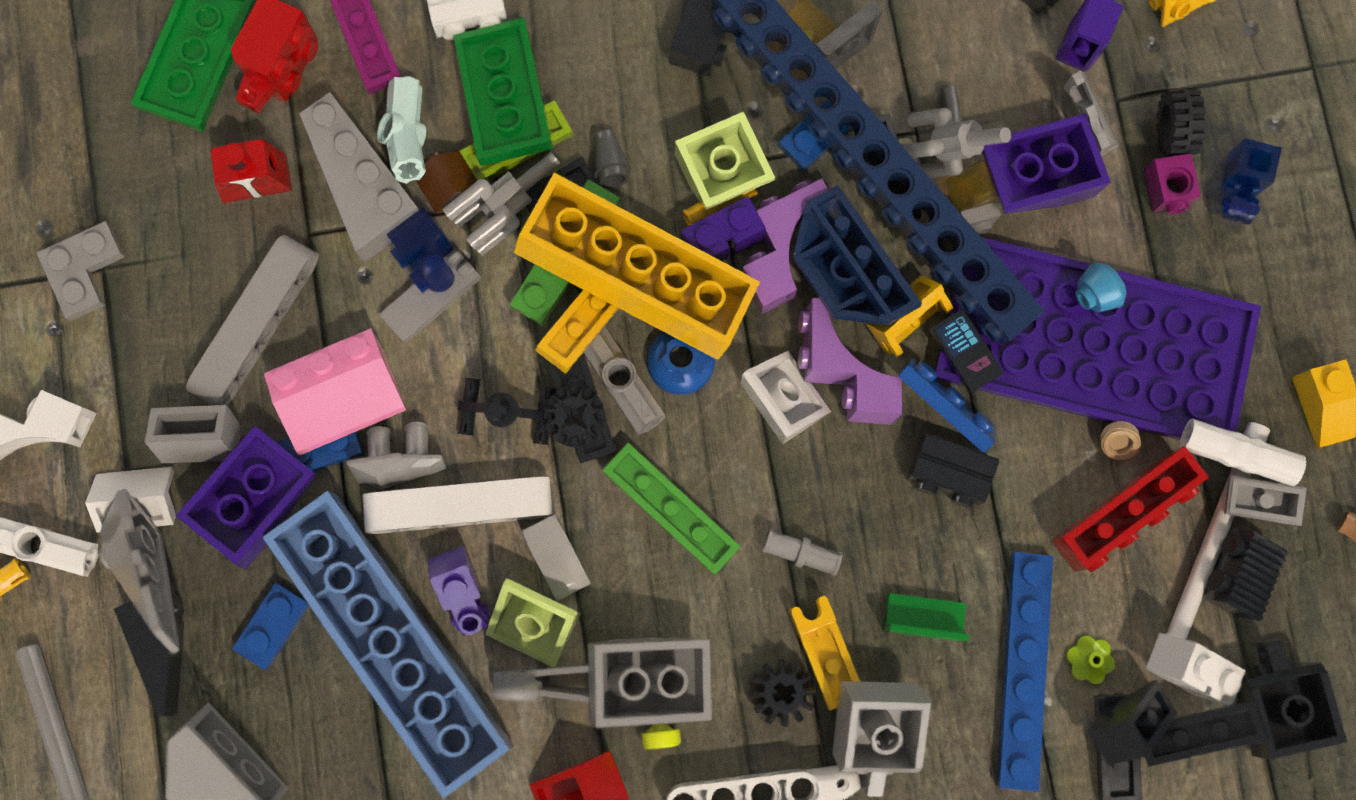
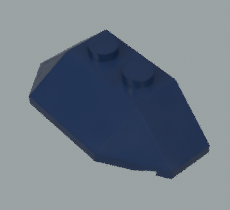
M838 185L806 202L793 260L833 319L889 325L921 307V301Z

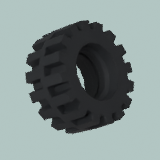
M1198 88L1166 89L1161 94V100L1158 103L1159 112H1157L1158 124L1156 125L1158 142H1160L1159 148L1160 151H1163L1162 154L1164 156H1178L1190 153L1196 155L1202 149V139H1205L1206 134L1204 131V127H1206V107L1203 106L1205 100L1201 96V90H1198Z

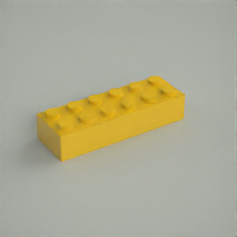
M556 173L552 175L520 232L514 250L516 255L717 360L729 347L760 284V281Z

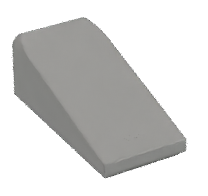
M1229 476L1224 514L1285 525L1302 526L1307 488Z
M556 514L521 531L557 602L591 584Z

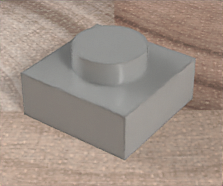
M996 201L960 212L979 235L993 229L992 225L1001 216Z

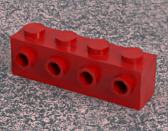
M1185 446L1170 451L1052 539L1051 542L1074 572L1088 569L1091 573L1109 560L1107 554L1116 547L1122 550L1140 537L1137 532L1148 524L1152 527L1165 519L1170 514L1167 509L1177 501L1181 505L1200 492L1197 486L1207 480L1209 476Z

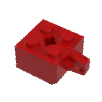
M257 0L231 48L235 63L244 73L235 98L239 105L259 113L271 96L286 103L290 94H294L298 90L302 81V72L307 62L313 61L319 48V39L301 10L279 0Z

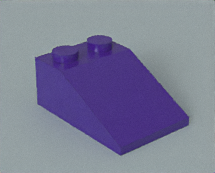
M1086 113L1011 133L1009 142L984 145L982 151L1004 214L1061 207L1096 197L1111 183Z
M254 426L175 516L235 565L246 570L267 545L262 537L284 522L316 474L258 427Z

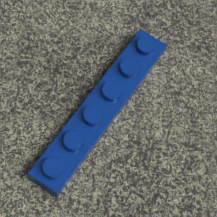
M1013 552L1011 556L996 786L999 788L1039 792L1053 556Z

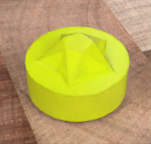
M667 723L653 724L646 732L641 733L642 747L644 749H658L678 746L681 743L680 729H672Z

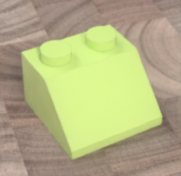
M744 112L675 141V157L689 187L706 210L775 180V176Z

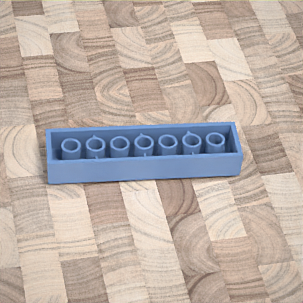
M326 491L262 537L443 799L514 747L338 495Z

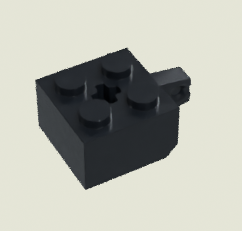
M1278 639L1256 643L1260 664L1255 665L1256 673L1243 676L1241 687L1236 694L1237 703L1257 699L1270 738L1268 741L1249 744L1252 756L1272 760L1346 743L1347 738L1329 674L1322 663L1303 662L1294 664L1292 657L1286 658L1282 644ZM1290 705V711L1286 712V708Z

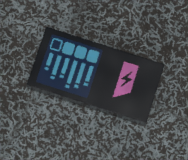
M964 309L929 329L932 337L969 394L1004 373Z

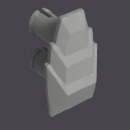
M412 422L404 426L406 454L391 453V431L389 428L382 426L369 428L366 431L368 457L347 461V466L357 483L383 490L446 469V463L442 455L429 454L428 425L423 422Z

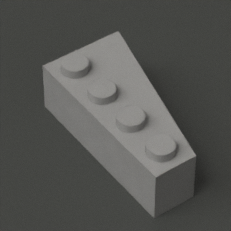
M330 92L299 113L355 252L364 263L424 221L418 207L399 182L395 180L393 174Z

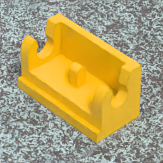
M922 275L909 285L921 301V307L889 325L866 323L884 353L888 355L893 353L898 358L903 353L899 344L935 312L944 310L948 314L953 310V306L945 294L943 286Z

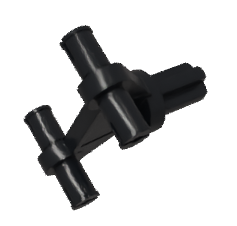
M465 378L463 401H458L457 410L462 411L458 434L474 436L476 413H484L487 421L497 427H508L518 418L536 420L533 443L540 444L541 442L543 445H549V433L544 424V409L556 389L548 388L547 393L546 387H540L538 410L520 408L517 400L512 395L506 393H496L490 396L486 403H477L481 379Z

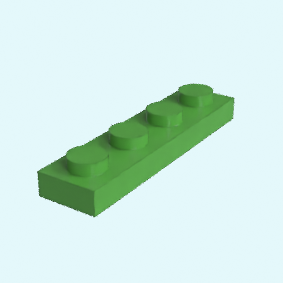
M589 179L583 187L616 206L621 202L620 197ZM535 264L509 305L512 309L544 326L570 282Z
M629 443L602 470L606 476L714 576L741 548L738 543Z

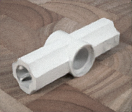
M0 517V553L14 556L22 561L39 563L85 577L95 567L99 556L98 544L56 533L50 529L39 528ZM38 535L41 545L39 550L33 554L31 542Z

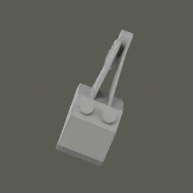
M630 638L588 643V664L493 671V689L490 691V695L495 698L511 701L536 700L537 696L589 702V725L595 728L711 720L710 640L703 638ZM589 672V688L546 685L535 680V676Z
M209 702L168 740L165 797L167 800H281L289 788Z

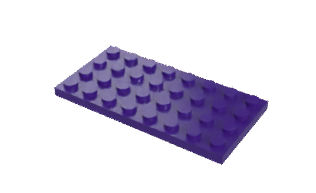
M981 237L1045 312L1002 347L998 342H991L980 329L981 323L972 312L970 314L966 313L1004 372L998 378L979 388V391L1108 423L1125 421L1133 424L1140 431L1176 440H1181L1182 432L1190 419L1199 420L1229 431H1237L1259 320L1260 305L1115 270L1121 277L1127 292L1123 306L1102 312H1095L1092 309L1086 310L1078 302L1075 292L1078 290L1077 282L1089 267V263ZM963 266L962 272L964 277L972 282L978 281L977 271L970 266ZM952 291L950 300L953 310L947 314L946 318L962 309L955 300L956 294L954 291ZM988 295L987 301L989 306L993 310L1002 311L1003 303L1001 299L996 295ZM939 348L934 369L938 375L936 380L964 387Z

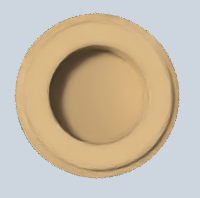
M1117 421L1110 423L1103 429L1100 436L1103 452L1114 460L1130 459L1138 453L1141 447L1139 431L1129 422Z

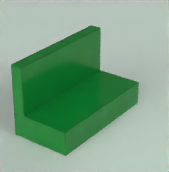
M887 593L883 632L956 642H969V634L963 633L966 603Z

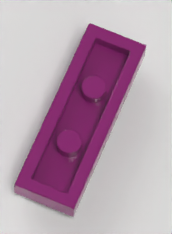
M330 0L368 94L387 88L390 80L394 77H401L370 0Z

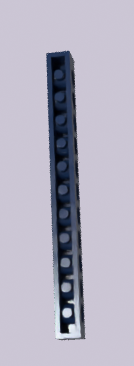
M713 0L712 16L716 23L722 29L726 30L728 28L737 38L735 41L740 51L746 57L752 56L761 66L759 69L764 79L770 85L776 84L785 94L784 100L788 107L794 113L798 114L800 112L809 122L808 128L812 135L818 141H825L833 150L832 156L836 163L842 169H849L858 179L856 183L860 191L867 198L871 199L873 197L882 207L881 213L885 220L891 226H898L907 236L905 240L909 248L916 255H923L931 264L930 270L933 276L941 284L949 285L956 294L955 300L966 313L970 314L972 312L981 323L980 329L991 342H998L1002 347L1045 312L777 0ZM753 14L760 21L750 24L745 22L742 16ZM775 41L780 43L784 49L779 52H773L765 44ZM794 69L803 70L808 78L797 80L791 76L790 71ZM825 97L831 102L832 107L827 109L820 108L815 104L814 99ZM849 125L854 128L856 136L846 137L840 133L838 127ZM873 153L877 155L880 159V165L872 166L867 164L863 159V154ZM897 181L901 183L905 193L901 195L892 193L888 188L887 182ZM921 209L925 211L929 217V223L917 222L913 217L912 210ZM937 238L949 239L954 247L953 252L942 251L937 244ZM963 266L974 268L978 273V281L972 282L967 280L962 272ZM988 295H996L1001 299L1003 303L1002 311L993 310L989 306L987 301Z

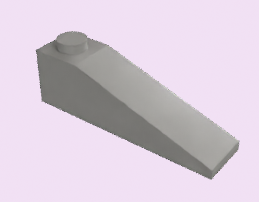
M124 488L117 491L100 530L102 547L98 550L103 565L107 569H111L151 631L173 654L180 649L163 534Z

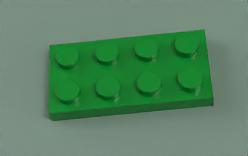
M175 0L130 104L137 110L204 132L234 61L231 48L257 0Z
M525 18L453 35L476 155L480 166L553 149Z

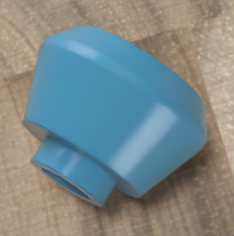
M1097 262L1090 264L1077 282L1078 290L1075 292L1081 306L1086 310L1092 309L1095 312L1120 308L1123 306L1127 295L1125 285L1118 273L1110 265Z

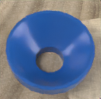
M662 332L655 338L648 350L647 369L649 375L660 389L670 394L689 395L697 392L706 385L714 371L715 358L665 332ZM685 347L691 351L692 361L688 366L679 368L670 362L669 356L674 348Z

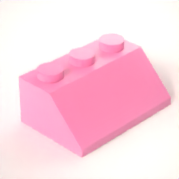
M371 328L264 373L272 403L299 456L406 411L386 352Z

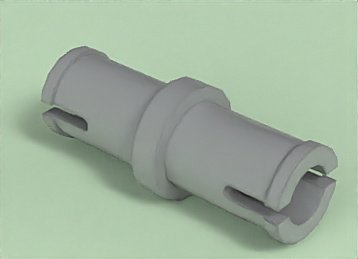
M771 528L766 534L762 547L763 553H769L793 561V565L798 568H802L805 565L831 574L834 577L840 568L843 557L841 552H835L812 544L809 538L802 537L800 540L773 531Z

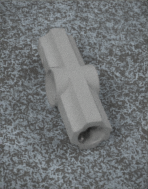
M604 327L583 354L605 385L607 393L615 400L636 433L640 435L658 426L666 416L638 376L634 365L627 360L606 327ZM619 372H624L630 376V380L625 385L616 386L611 383L612 377Z

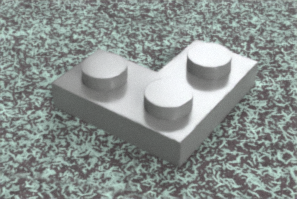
M106 221L37 252L63 315L69 321H73L105 306L91 273L125 257L112 226Z

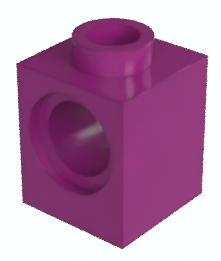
M1191 153L1154 159L1143 170L1152 212L1166 210L1167 215L1180 214L1190 209L1189 206L1201 197ZM1166 181L1174 182L1179 189V193L1172 192L1167 187Z

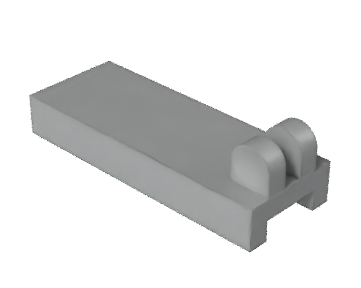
M454 249L384 309L379 316L406 345L474 286L481 277L461 253Z

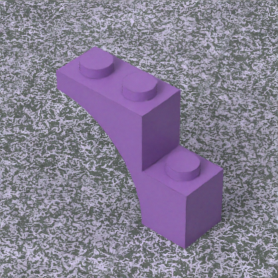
M823 179L814 183L811 180H805L791 189V194L781 199L778 196H773L758 205L759 209L756 211L766 227L764 242L770 253L766 254L765 251H761L745 260L746 265L742 267V272L760 281L753 300L761 314L795 297L797 288L794 284L789 265L790 240L797 226L802 221L806 202L828 191Z
M812 298L804 311L801 310L798 320L799 333H804V346L800 347L798 353V368L803 369V382L847 385L842 392V407L847 409V421L891 425L902 415V379L877 372L857 360L839 340L832 326L829 311L822 301Z

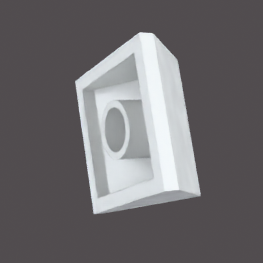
M789 351L748 369L742 374L740 384L782 445L831 412L811 382H803V371L798 368L797 362Z

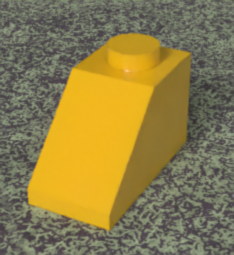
M1347 359L1313 368L1292 377L1316 448L1356 437V384Z

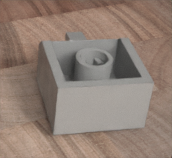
M841 681L832 755L841 772H857V774H862L861 786L868 797H883L886 775H892L893 772L919 773L923 768L931 702L917 683Z

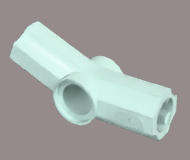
M409 76L394 77L389 81L386 113L383 115L377 130L378 142L387 145L390 166L394 172L395 180L406 184L413 180H420L426 172L421 149L426 137V126L420 123L422 87L419 85V80Z

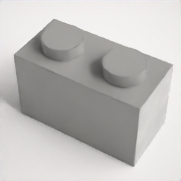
M227 405L151 408L145 444L161 463L224 461L240 443L242 426Z

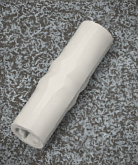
M1190 419L1182 432L1180 448L1185 446L1190 453L1218 461L1227 467L1238 468L1246 473L1257 474L1290 486H1296L1299 483L1306 468V457L1304 455L1268 444L1258 438L1247 437L1240 432L1229 431L1199 420Z

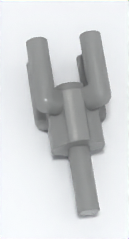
M939 108L910 113L907 118L910 127L935 125V129L932 132L931 139L928 141L901 145L912 158L935 155L939 160L943 161L920 165L930 178L959 175L963 170L961 159L980 155L984 145L1009 142L1011 132L1007 127L982 130L980 124L974 120L953 122L951 111L947 108Z
M550 152L517 180L510 172H507L493 185H490L485 179H479L442 210L459 228L480 211L486 214L489 219L465 238L474 250H477L481 256H484L519 227L520 221L516 214L532 202L526 191L560 165V162Z

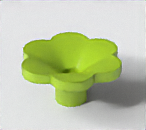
M1091 636L1080 637L1076 642V646L1069 648L1066 653L1067 661L1072 665L1071 675L1077 680L1087 679L1091 684L1102 683L1105 675L1112 672L1115 668V660L1110 655V644L1102 639L1095 641Z

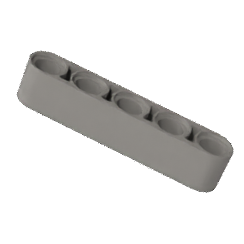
M282 235L275 241L192 372L186 385L187 392L211 406H228L315 269L319 258L317 252L287 235Z

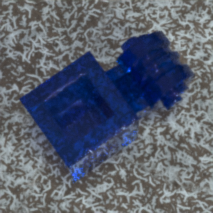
M1244 138L1228 153L1221 187L1227 188L1226 195L1221 200L1222 219L1234 222L1240 221L1241 224L1249 225L1256 218L1261 210V206H1259V199L1255 198L1274 183L1282 150L1281 147Z
M423 208L386 234L395 246L389 252L402 269L408 265L413 269L414 272L408 276L422 294L428 289L436 293L443 292L452 286L455 275L444 260V257L454 249Z

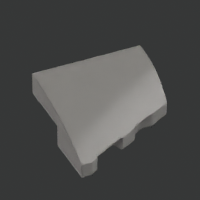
M1079 71L1071 75L1064 88L1080 115L1086 113L1102 157L1118 148L1120 144L1085 73Z

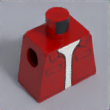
M258 139L242 143H230L225 146L214 147L210 150L215 185L223 204L293 191L287 155L265 140Z

